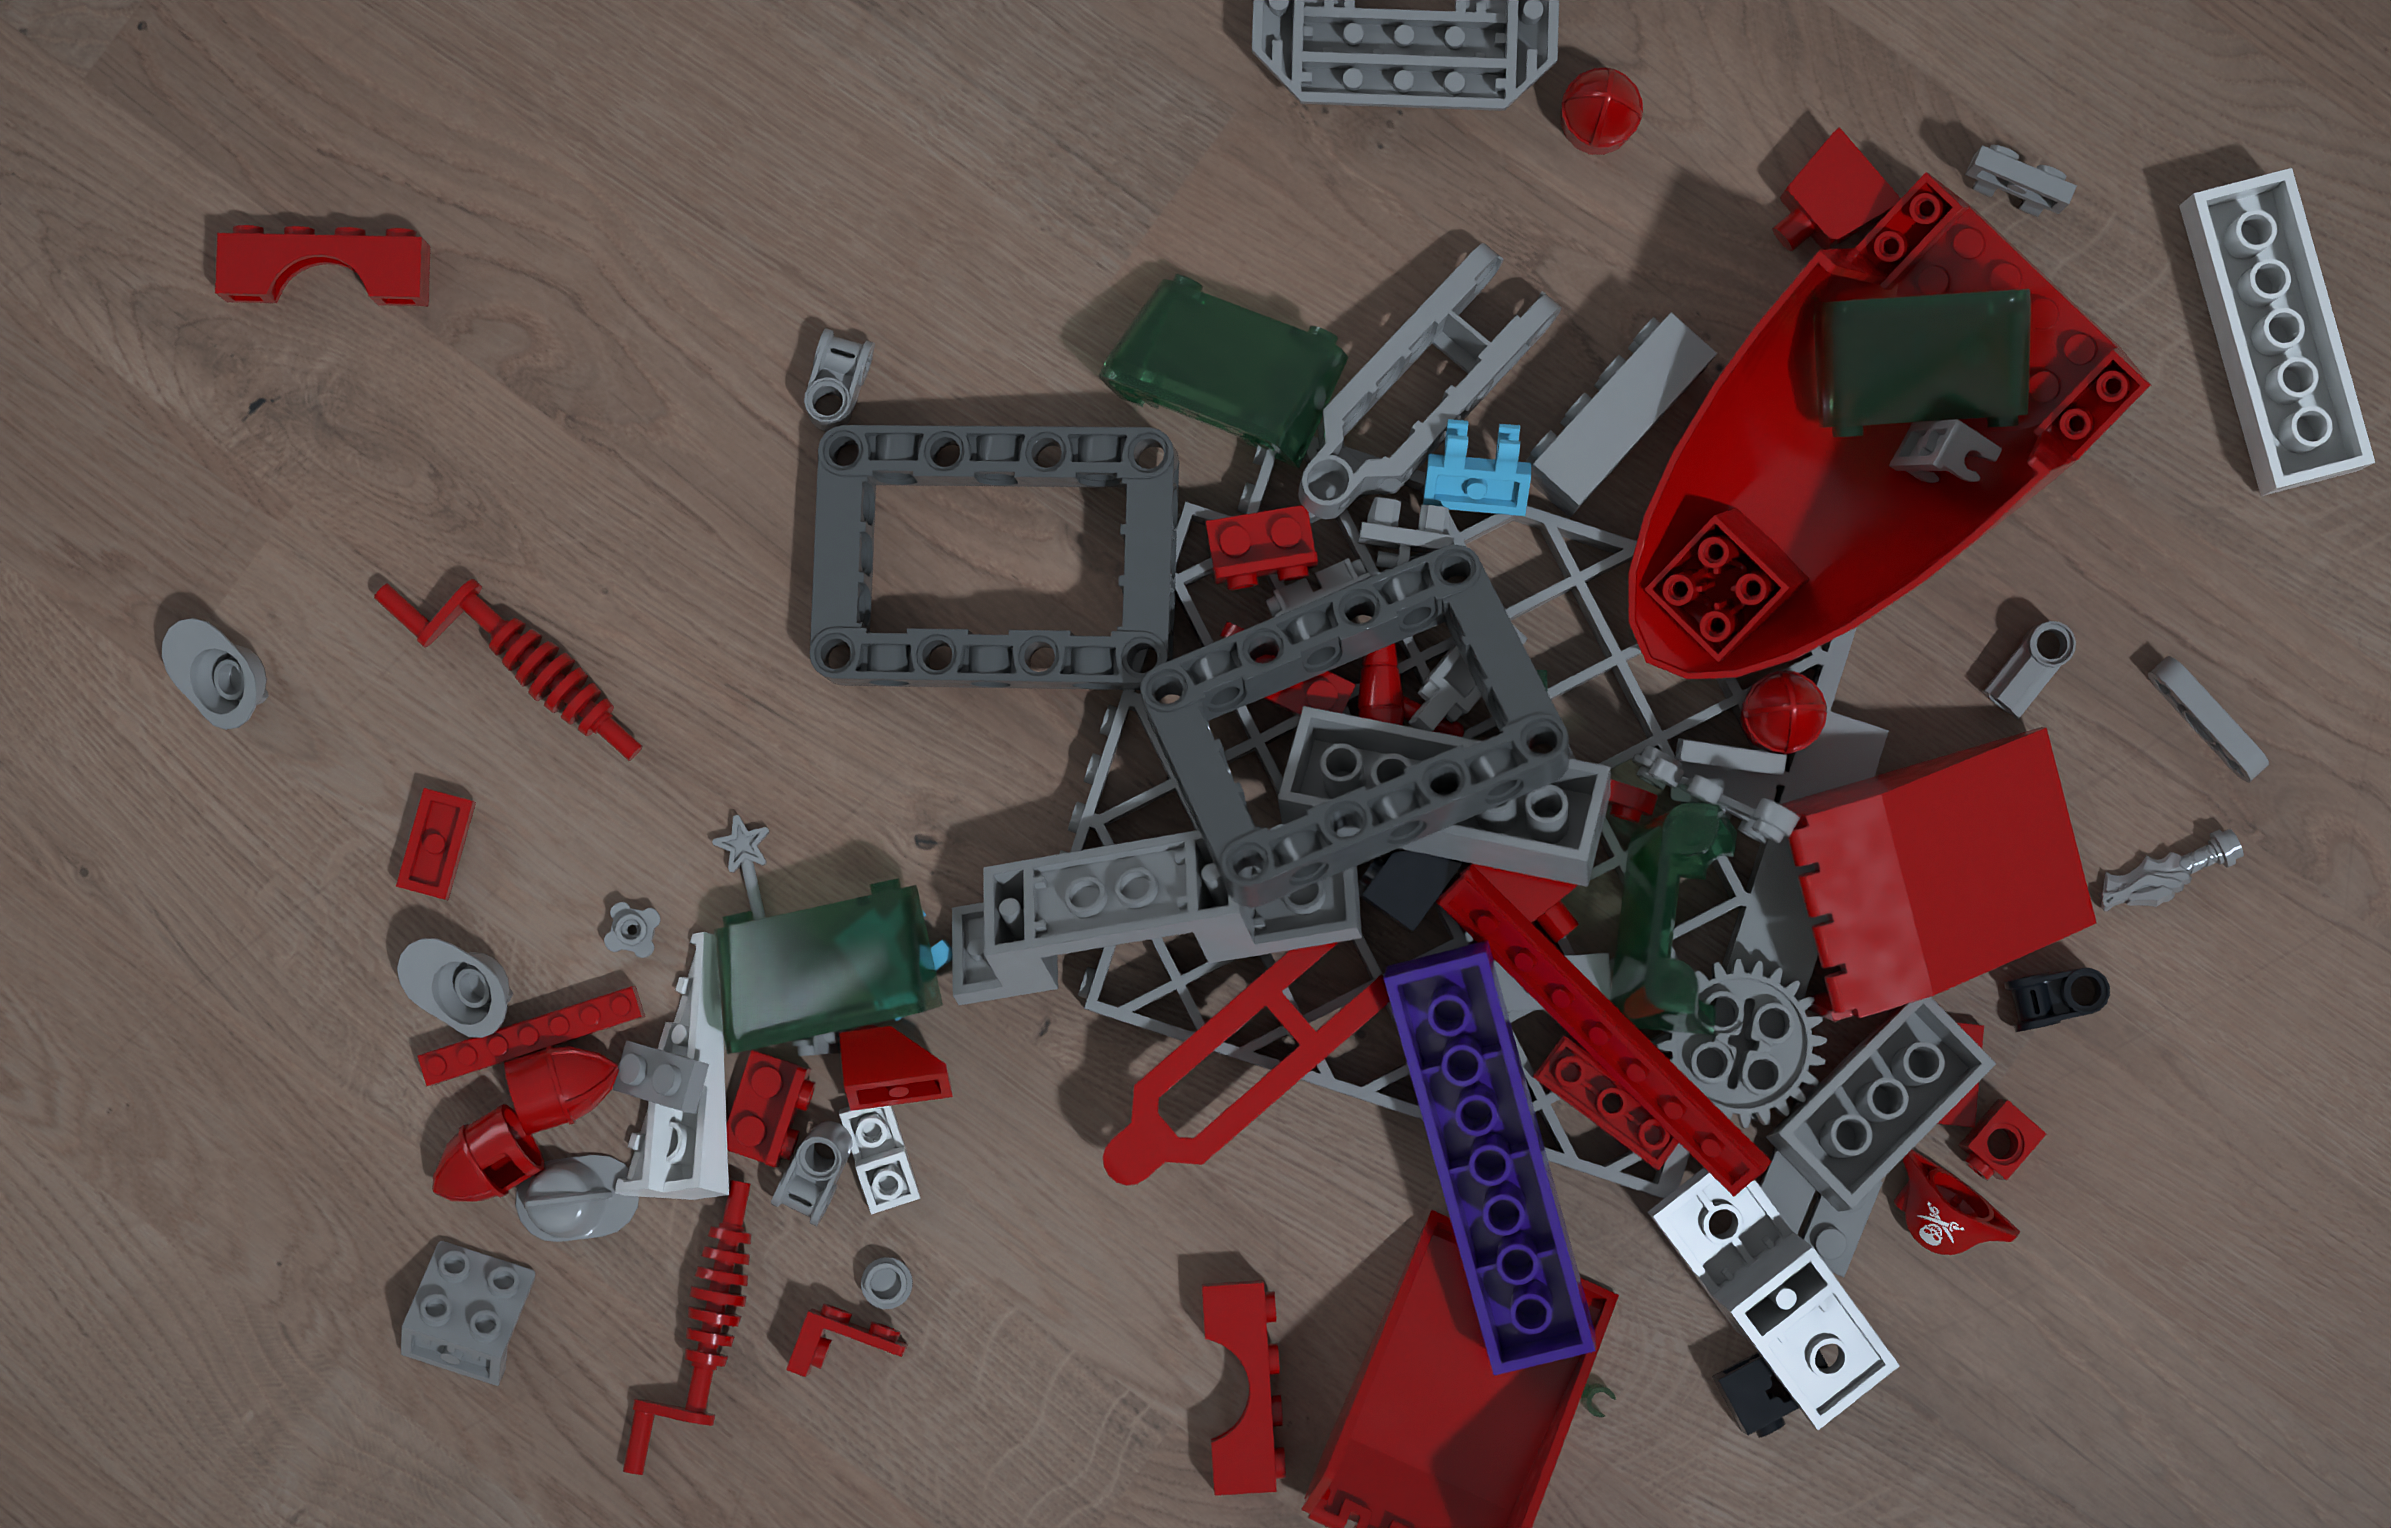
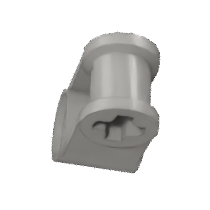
M827 328L823 330L815 353L813 371L804 398L808 416L816 428L827 432L833 427L848 425L852 418L861 386H863L869 372L875 348L874 342L866 340L864 344L834 336L833 330ZM827 394H833L842 399L840 410L830 416L822 415L815 410L818 399Z
M833 1121L821 1122L814 1126L799 1146L793 1161L785 1171L771 1200L772 1205L779 1207L783 1204L810 1217V1224L816 1227L819 1225L838 1186L836 1183L852 1151V1137L844 1126ZM814 1143H824L831 1147L835 1159H826L820 1156L815 1150Z

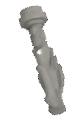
M2219 829L2210 833L2208 845L2183 856L2169 852L2166 857L2159 860L2152 859L2146 855L2143 862L2126 875L2115 876L2106 871L2103 893H2098L2101 898V908L2107 912L2112 907L2121 903H2126L2128 906L2157 907L2163 902H2168L2174 898L2175 893L2183 891L2184 885L2191 883L2192 877L2190 874L2215 863L2223 864L2226 868L2235 865L2236 859L2244 856L2241 844L2232 829L2223 832Z

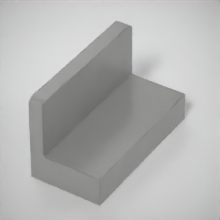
M1678 738L1675 759L1683 765L1681 768L1685 772L1683 777L1690 779L1694 778L1695 775L1702 776L1720 786L1724 790L1722 792L1723 795L1756 809L1762 798L1774 802L1778 775H1784L1787 755ZM1677 787L1676 789L1670 788L1669 795L1672 800L1702 805L1704 803Z

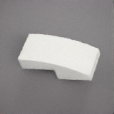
M892 1105L851 1111L850 1107L840 1109L839 1116L842 1124L852 1137V1154L855 1160V1168L871 1214L920 1199L915 1176Z

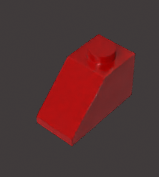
M863 1025L855 1028L853 1031L839 1033L844 1089L851 1111L953 1097L946 1063L892 1026Z

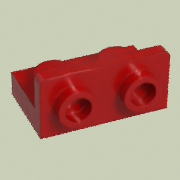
M1303 505L1205 521L1215 583L1227 582L1228 590L1257 586V577L1278 574L1280 582L1306 578L1309 576L1308 568H1314L1318 565L1309 512Z
M751 1050L727 1121V1151L763 1162L765 1165L774 1168L780 1166L782 1158L790 1161L800 1131L792 1129L798 1109L807 1111L816 1086V1082L808 1080L811 1069Z

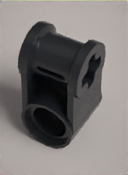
M2092 968L2070 969L2052 974L2047 972L2004 982L2005 989L2012 992L2018 1017V1022L2014 1024L2016 1032L2061 1023V1020L2093 1014L2100 1011L2107 1004L2110 997V985L2106 977L2100 971ZM2081 976L2088 978L2095 988L2093 1000L2085 1006L2077 1004L2071 995L2073 982Z

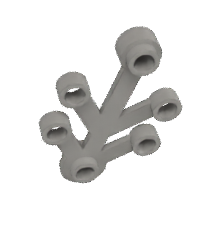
M1646 745L1642 754H1635L1632 762L1640 767L1636 776L1661 790L1666 785L1683 790L1704 802L1699 812L1721 825L1727 826L1732 815L1742 820L1737 829L1760 843L1765 844L1767 839L1780 843L1783 836L1790 837L1800 819L1790 810L1769 799L1762 798L1758 807L1754 809L1723 795L1722 792L1724 790L1720 786L1702 776L1695 775L1694 778L1690 779L1683 777L1685 773L1681 769L1683 765L1673 757L1652 746Z

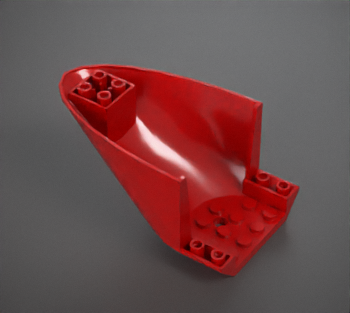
M1925 172L1855 248L1828 249L1817 252L1751 331L1712 386L1674 449L1644 514L1629 569L1628 622L1646 663L1685 679L1736 678L1796 659L1858 627L1933 576L2079 460L2151 386L2150 382L2114 340L1979 212L1928 172ZM1969 337L1981 339L1987 347V357L1977 367L1967 365L1960 356L1961 345ZM1958 419L2002 448L1996 461H1988L1980 457H1965V466L1980 476V480L1975 482L1963 481L1948 471H1929L1934 472L1939 477V481L1926 483L1918 480L1906 471H1896L1889 466L1913 422Z

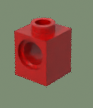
M1997 1099L1975 1125V1128L1966 1135L1958 1146L1968 1154L1964 1159L1966 1165L1980 1177L1988 1181L1993 1175L1996 1179L2007 1181L2047 1133L2009 1100ZM1997 1129L2004 1130L2010 1138V1148L2001 1158L1994 1157L1987 1145L1990 1134Z

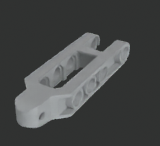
M1485 243L1476 247L1323 409V421L1318 426L1319 452L1308 463L1299 486L1298 498L1301 504L1316 517L1326 520L1336 518L1343 513L1359 495L1395 494L1428 459V454H1432L1445 441L1448 419L1464 420L1548 330L1559 315L1562 307L1542 291L1537 301L1521 318L1516 315L1492 342L1488 341L1458 316L1491 281L1504 260ZM1431 344L1468 373L1456 388L1450 385L1444 392L1440 405L1423 423L1418 420L1412 426L1407 440L1390 458L1384 456L1382 459H1367L1362 464L1344 449V437Z

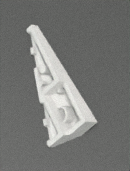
M707 932L692 934L690 943L696 946V951L688 977H679L675 991L682 994L674 1022H665L658 1045L660 1050L709 1064L696 1114L679 1111L649 1101L640 1133L631 1134L628 1147L635 1151L627 1177L618 1178L615 1194L688 1200L729 1195L720 937Z

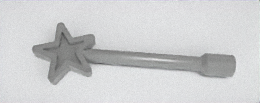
M735 815L733 816L732 835L715 838L712 843L714 846L730 852L728 870L731 873H735L740 866L742 868L764 966L761 975L766 997L786 993L782 970L775 961L753 863L755 862L762 866L766 865L767 861L758 845L767 837L770 830L767 827L748 831L741 817Z

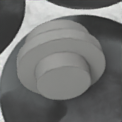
M883 1257L871 1262L864 1270L861 1278V1289L864 1297L870 1304L881 1309H893L903 1304L910 1296L913 1287V1279L909 1268L902 1261L892 1257Z

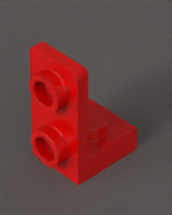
M823 1303L821 1311L812 1308L807 1312L786 1370L806 1377L810 1374L812 1367L822 1368L832 1342L831 1339L824 1337L826 1329L900 1357L905 1354L908 1344L898 1340L901 1332L894 1328L873 1321L869 1329L850 1322L852 1313Z

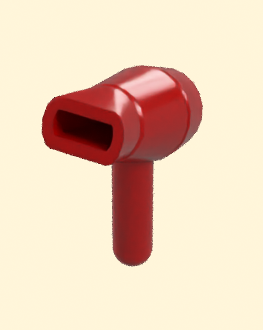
M1395 643L1363 656L1357 709L1359 710L1358 717L1404 726V719L1409 721L1422 704L1403 696L1399 668L1397 667ZM1444 717L1432 732L1463 737L1464 728L1461 723L1455 721L1451 724Z

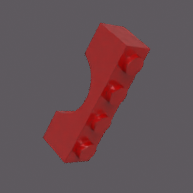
M237 225L233 226V233H217L215 294L225 302L277 303L286 285L297 274L310 267L330 264L342 266L357 273L366 288L368 296L377 305L429 306L431 246L422 237H416L417 232L415 230L405 228L386 229L385 236H366V230L354 227L335 228V235H315V229L304 226L284 227V234H264L263 227Z
M1263 1280L1202 1284L1205 1339L1229 1349L1242 1363L1249 1382L1248 1400L1239 1419L1228 1430L1211 1438L1214 1496L1277 1492L1276 1479L1286 1478L1284 1447L1274 1448L1273 1427L1283 1426L1281 1395L1271 1396L1270 1375L1280 1374L1278 1343L1268 1344L1267 1323L1277 1322L1275 1291L1265 1292Z

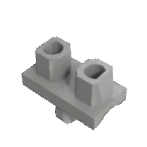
M1375 497L1367 516V522H1362L1358 538L1359 544L1398 549V554L1378 551L1376 566L1392 569L1419 558L1410 556V551L1428 554L1445 546L1453 545L1455 536L1449 535L1450 519L1449 508L1421 505L1418 529L1413 530L1398 527L1401 501Z

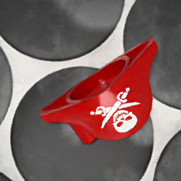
M1912 1149L1905 1155L1903 1163L1907 1170L1909 1181L1896 1196L1894 1203L1905 1212L1908 1229L1922 1247L1941 1255H1955L1963 1253L1979 1243L1988 1241L2013 1242L2021 1232L1986 1199L1956 1176Z

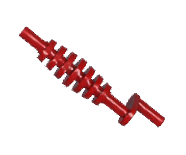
M470 579L464 583L431 621L425 618L388 583L383 585L374 595V599L412 632L424 648L431 645L463 611L466 612L491 635L489 648L496 656L507 650L502 659V664L508 671H512L521 665L515 675V679L522 687L533 682L528 694L535 701H540L550 694L544 703L545 708L552 713H556L567 705L561 715L562 720L571 725L582 718L583 720L577 729L585 736L598 733L628 761H631L641 751L643 746L612 719L613 715L611 713L614 710V706L608 698L603 699L598 704L595 703L601 694V690L596 684L591 683L581 690L587 681L588 675L581 667L569 673L575 660L568 653H563L555 658L559 647L551 641H547L537 648L542 640V635L534 629L527 631L521 636L526 624L518 618H513L510 621H505L478 597L482 585L475 579Z
M736 1180L730 1181L723 1221L719 1223V1227L711 1226L708 1237L719 1239L718 1246H704L701 1255L702 1257L715 1259L713 1268L698 1266L695 1277L711 1280L709 1288L691 1286L689 1296L705 1300L706 1306L705 1308L688 1306V1318L702 1321L701 1329L687 1327L686 1331L687 1339L698 1341L697 1349L685 1348L684 1359L692 1361L691 1366H694L686 1407L634 1399L633 1410L635 1412L623 1472L643 1475L655 1415L694 1424L714 1425L715 1414L706 1412L713 1372L717 1370V1366L725 1367L728 1359L727 1355L717 1353L719 1345L732 1347L735 1338L733 1335L721 1333L723 1325L738 1327L742 1317L727 1313L726 1307L727 1305L745 1307L747 1299L745 1295L730 1292L731 1284L748 1286L749 1275L734 1272L735 1263L749 1265L750 1254L738 1252L739 1243L751 1244V1233L744 1232L745 1227H742L751 1183Z

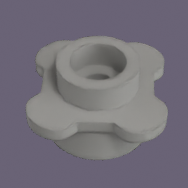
M625 902L615 904L610 911L613 922L611 931L605 935V946L612 952H618L623 949L633 951L639 958L650 956L655 949L652 942L655 928L661 922L659 913L653 908H647L643 911L632 909ZM631 925L637 927V933L634 935L628 933V927Z

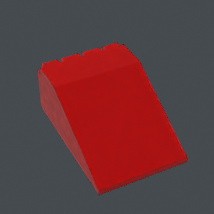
M2047 727L2029 730L1779 804L1800 818L1790 837H1787L1795 867L1814 864L1815 870L1798 876L1808 917H1817L1827 914L1828 921L1811 926L1821 967L1828 968L1840 964L1842 970L1824 977L1828 991L1810 996L1813 997L1814 1002L1807 1008L1831 1021L1851 1016L1862 1018L1935 996L2097 924Z
M1431 1210L1330 1433L1304 1497L1305 1501L1301 1510L1309 1513L1308 1519L1328 1528H1344L1348 1519L1356 1522L1354 1528H1532L1619 1295L1580 1278L1596 1334L1595 1351L1494 1376L1451 1219Z

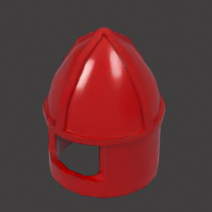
M1594 68L1579 74L1568 85L1561 103V127L1566 139L1576 149L1591 155H1605L1618 150L1635 133L1643 115V101L1637 86L1625 74L1612 68Z
M1781 670L1765 675L1752 686L1742 703L1740 720L1745 735L1753 745L1767 752L1780 754L1794 753L1805 749L1819 737L1826 723L1827 704L1823 693L1811 679L1798 672Z
M547 1046L546 1050L504 1063L509 1092L519 1122L526 1135L538 1133L569 1123V1125L575 1124L577 1119L595 1109L612 1090L619 1072L617 1063L602 1054L572 1046L556 1048Z
M502 1104L470 1125H463L459 1128V1132L447 1143L436 1167L432 1190L436 1195L452 1202L484 1201L497 1196L501 1198L508 1195L511 1188L544 1170V1159L533 1135H526L523 1131L517 1113L507 1104Z

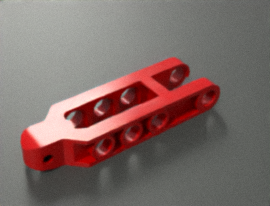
M1339 942L1289 950L1134 1085L1131 1123L1112 1138L1104 1150L1103 1165L1108 1176L1119 1184L1126 1186L1137 1185L1146 1180L1165 1162L1203 1165L1390 1002L1384 976L1382 974L1378 976L1360 994L1343 1006L1315 1031L1282 991ZM1267 1006L1299 1043V1046L1271 1071L1266 1073L1238 1100L1221 1112L1216 1119L1194 1138L1178 1137L1158 1114L1159 1098L1261 1009Z

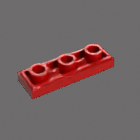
M1562 1035L1532 1076V1078L1658 1171L1679 1144L1590 1054L1564 1035ZM1609 1093L1616 1094L1620 1100L1619 1108L1613 1113L1605 1111L1602 1105L1603 1098Z

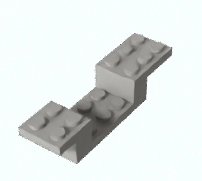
M1199 830L983 867L984 902L952 908L953 997L958 1005H965L1058 989L1057 955L1194 932L1209 964L1362 938L1357 866L1257 907L1241 906L1232 900ZM1252 866L1241 870L1238 876L1252 878L1258 875L1262 869Z

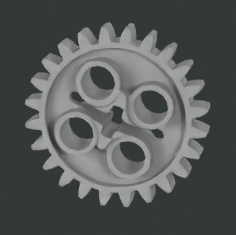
M1741 959L1733 960L1730 974H1726L1721 964L1717 962L1712 964L1713 979L1708 980L1704 974L1696 971L1692 974L1697 987L1694 991L1682 984L1676 988L1684 1001L1682 1004L1675 1002L1665 1003L1664 1007L1675 1017L1673 1022L1665 1021L1657 1024V1028L1669 1033L1670 1037L1668 1041L1661 1042L1655 1046L1660 1051L1670 1052V1061L1729 1119H1731L1732 1114H1737L1740 1127L1748 1128L1752 1113L1756 1114L1762 1125L1770 1124V1108L1773 1107L1777 1113L1784 1117L1790 1114L1785 1101L1788 1097L1799 1103H1803L1806 1100L1798 1086L1801 1083L1817 1085L1818 1080L1808 1072L1809 1066L1825 1064V1060L1820 1056L1812 1054L1813 1047L1827 1043V1038L1812 1035L1811 1028L1820 1024L1823 1018L1821 1016L1807 1017L1805 1010L1811 1006L1814 999L1813 997H1808L1798 1001L1794 997L1800 986L1798 980L1783 987L1780 985L1783 973L1781 968L1774 970L1767 978L1763 976L1762 961H1756L1750 972L1745 973ZM1715 998H1723L1733 1007L1734 1018L1727 1027H1719L1709 1019L1708 1007ZM1751 998L1754 1001V1008L1746 1029L1745 1039L1753 1043V1049L1742 1053L1739 1061L1737 1085L1735 1089H1730L1727 1086V1082L1735 1060L1736 1047L1728 1045V1039L1740 1034L1745 1001ZM1765 1010H1774L1783 1017L1785 1022L1784 1031L1777 1039L1766 1037L1759 1028V1019ZM1703 1049H1713L1721 1055L1723 1068L1715 1078L1703 1076L1698 1070L1697 1057ZM1756 1060L1768 1063L1774 1073L1771 1085L1765 1090L1755 1088L1748 1079V1069Z

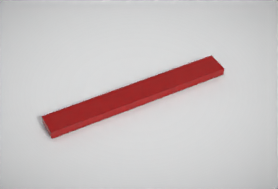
M1473 865L1440 896L1436 902L1477 943L1488 940L1493 959L1733 1197L1768 1168L1772 1161Z

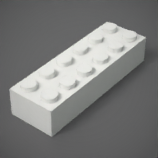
M2292 168L2193 193L2179 207L2260 495L2265 496L2357 472L2374 464L2375 459Z

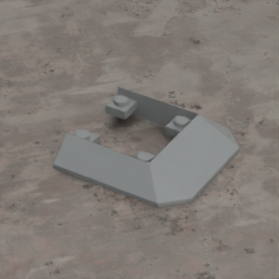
M1253 0L1252 53L1300 104L1505 111L1555 65L1558 60L1559 0H1455V11L1354 8L1355 0Z

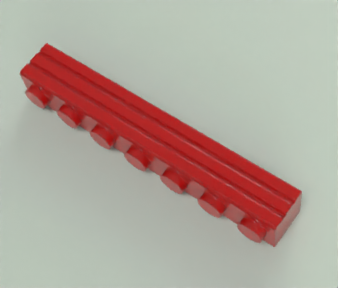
M630 986L498 1029L495 1033L483 1038L473 1037L418 1055L417 1058L426 1086H434L456 1077L546 1049L547 1046H555L646 1016L636 986Z

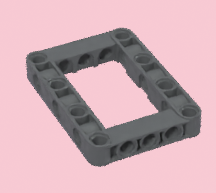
M842 425L833 427L824 434L818 447L809 652L813 667L832 683L842 686L1141 690L1142 680L1147 673L1135 672L1132 667L1133 658L1139 651L1144 649L1156 651L1158 659L1155 667L1173 660L1180 462L1178 452L1165 433L1150 427ZM846 445H858L859 454L855 462L848 466H839L837 463L839 451ZM950 445L959 446L960 455L956 463L948 467L938 466L937 457L944 447ZM1049 446L1061 448V459L1056 465L1049 468L1038 466V456L1043 449ZM1158 447L1164 450L1163 460L1155 468L1146 469L1139 466V457L1147 448ZM876 485L1125 488L1126 524H1120V535L1125 545L1124 575H1119V587L1123 593L1122 626H1117V631H1111V636H1076L1071 631L1009 630V635H979L971 633L968 629L907 628V634L870 632ZM848 645L851 651L850 660L842 668L832 669L829 665L830 653L837 646ZM938 647H950L953 655L950 664L942 670H932L929 663L932 652ZM1040 648L1053 649L1055 658L1051 667L1041 672L1033 671L1030 664L1032 655Z
M1462 545L1445 546L1156 666L1146 674L1141 684V693L1148 721L1224 886L1232 900L1245 907H1257L1267 904L1554 783L1563 777L1569 766V738L1567 729L1479 557L1473 550ZM1453 576L1467 578L1465 581L1457 584L1446 581ZM1365 615L1371 617L1365 623L1351 622V619L1356 616ZM1445 622L1501 734L1466 749L1461 745L1404 769V775L1367 790L1363 786L1306 810V816L1271 831H1268L1267 827L1263 829L1260 826L1255 827L1246 804L1240 782L1235 784L1225 758L1223 746L1220 739H1214L1208 721ZM1263 655H1273L1276 657L1273 661L1265 664L1255 662L1257 658ZM1167 695L1180 696L1173 703L1164 704L1159 702L1161 698ZM1541 744L1550 745L1554 748L1553 751L1547 754H1536L1531 751L1533 747ZM1443 785H1451L1457 788L1455 792L1445 796L1433 792L1436 788ZM1345 826H1355L1360 829L1353 836L1343 837L1336 834L1340 828ZM1252 866L1262 869L1258 875L1252 878L1238 876L1240 871Z

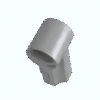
M2049 621L2033 626L2025 633L2022 643L1982 692L2003 711L2019 719L2061 665L2072 658L2076 648L2074 633L2067 625L2057 621ZM2044 631L2055 634L2059 639L2060 651L2053 659L2043 657L2037 648V639Z

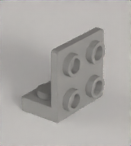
M445 1241L438 1242L402 1325L401 1355L499 1386L506 1370L507 1347L535 1281V1271Z

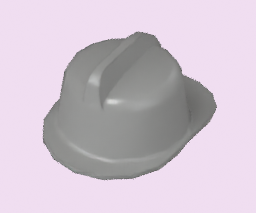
M196 618L179 620L168 629L162 641V659L167 674L177 688L213 726L227 730L239 728L246 723L253 714L256 705L263 703L269 696L266 690L267 678L265 667L260 658L249 648L232 644L220 630L204 620Z
M421 938L410 943L400 955L397 967L400 985L408 998L421 1009L468 1037H486L495 1033L503 1024L507 1012V1003L511 1000L513 992L509 988V980L504 968L495 958L485 953H467L454 944L439 938Z
M588 1155L544 1162V1170L524 1180L517 1188L515 1206L521 1223L531 1234L544 1241L563 1242L597 1238L618 1232L631 1221L638 1208L639 1201L638 1196L615 1194L618 1178H626L629 1169L624 1163L610 1156Z

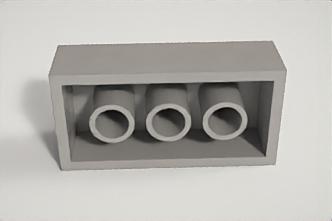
M1672 312L1662 323L1653 317L1644 326L1628 347L1633 353L1632 356L1626 361L1621 355H1618L1594 384L1599 392L1593 398L1584 393L1566 412L1565 417L1560 422L1565 427L1561 434L1557 436L1550 430L1526 459L1532 465L1530 483L1567 517L1571 518L1717 355L1708 344Z
M1932 997L1895 1007L1805 1097L1806 1100L1803 1103H1799L1766 1138L1837 1212L1850 1210L1905 1157L1996 1063Z

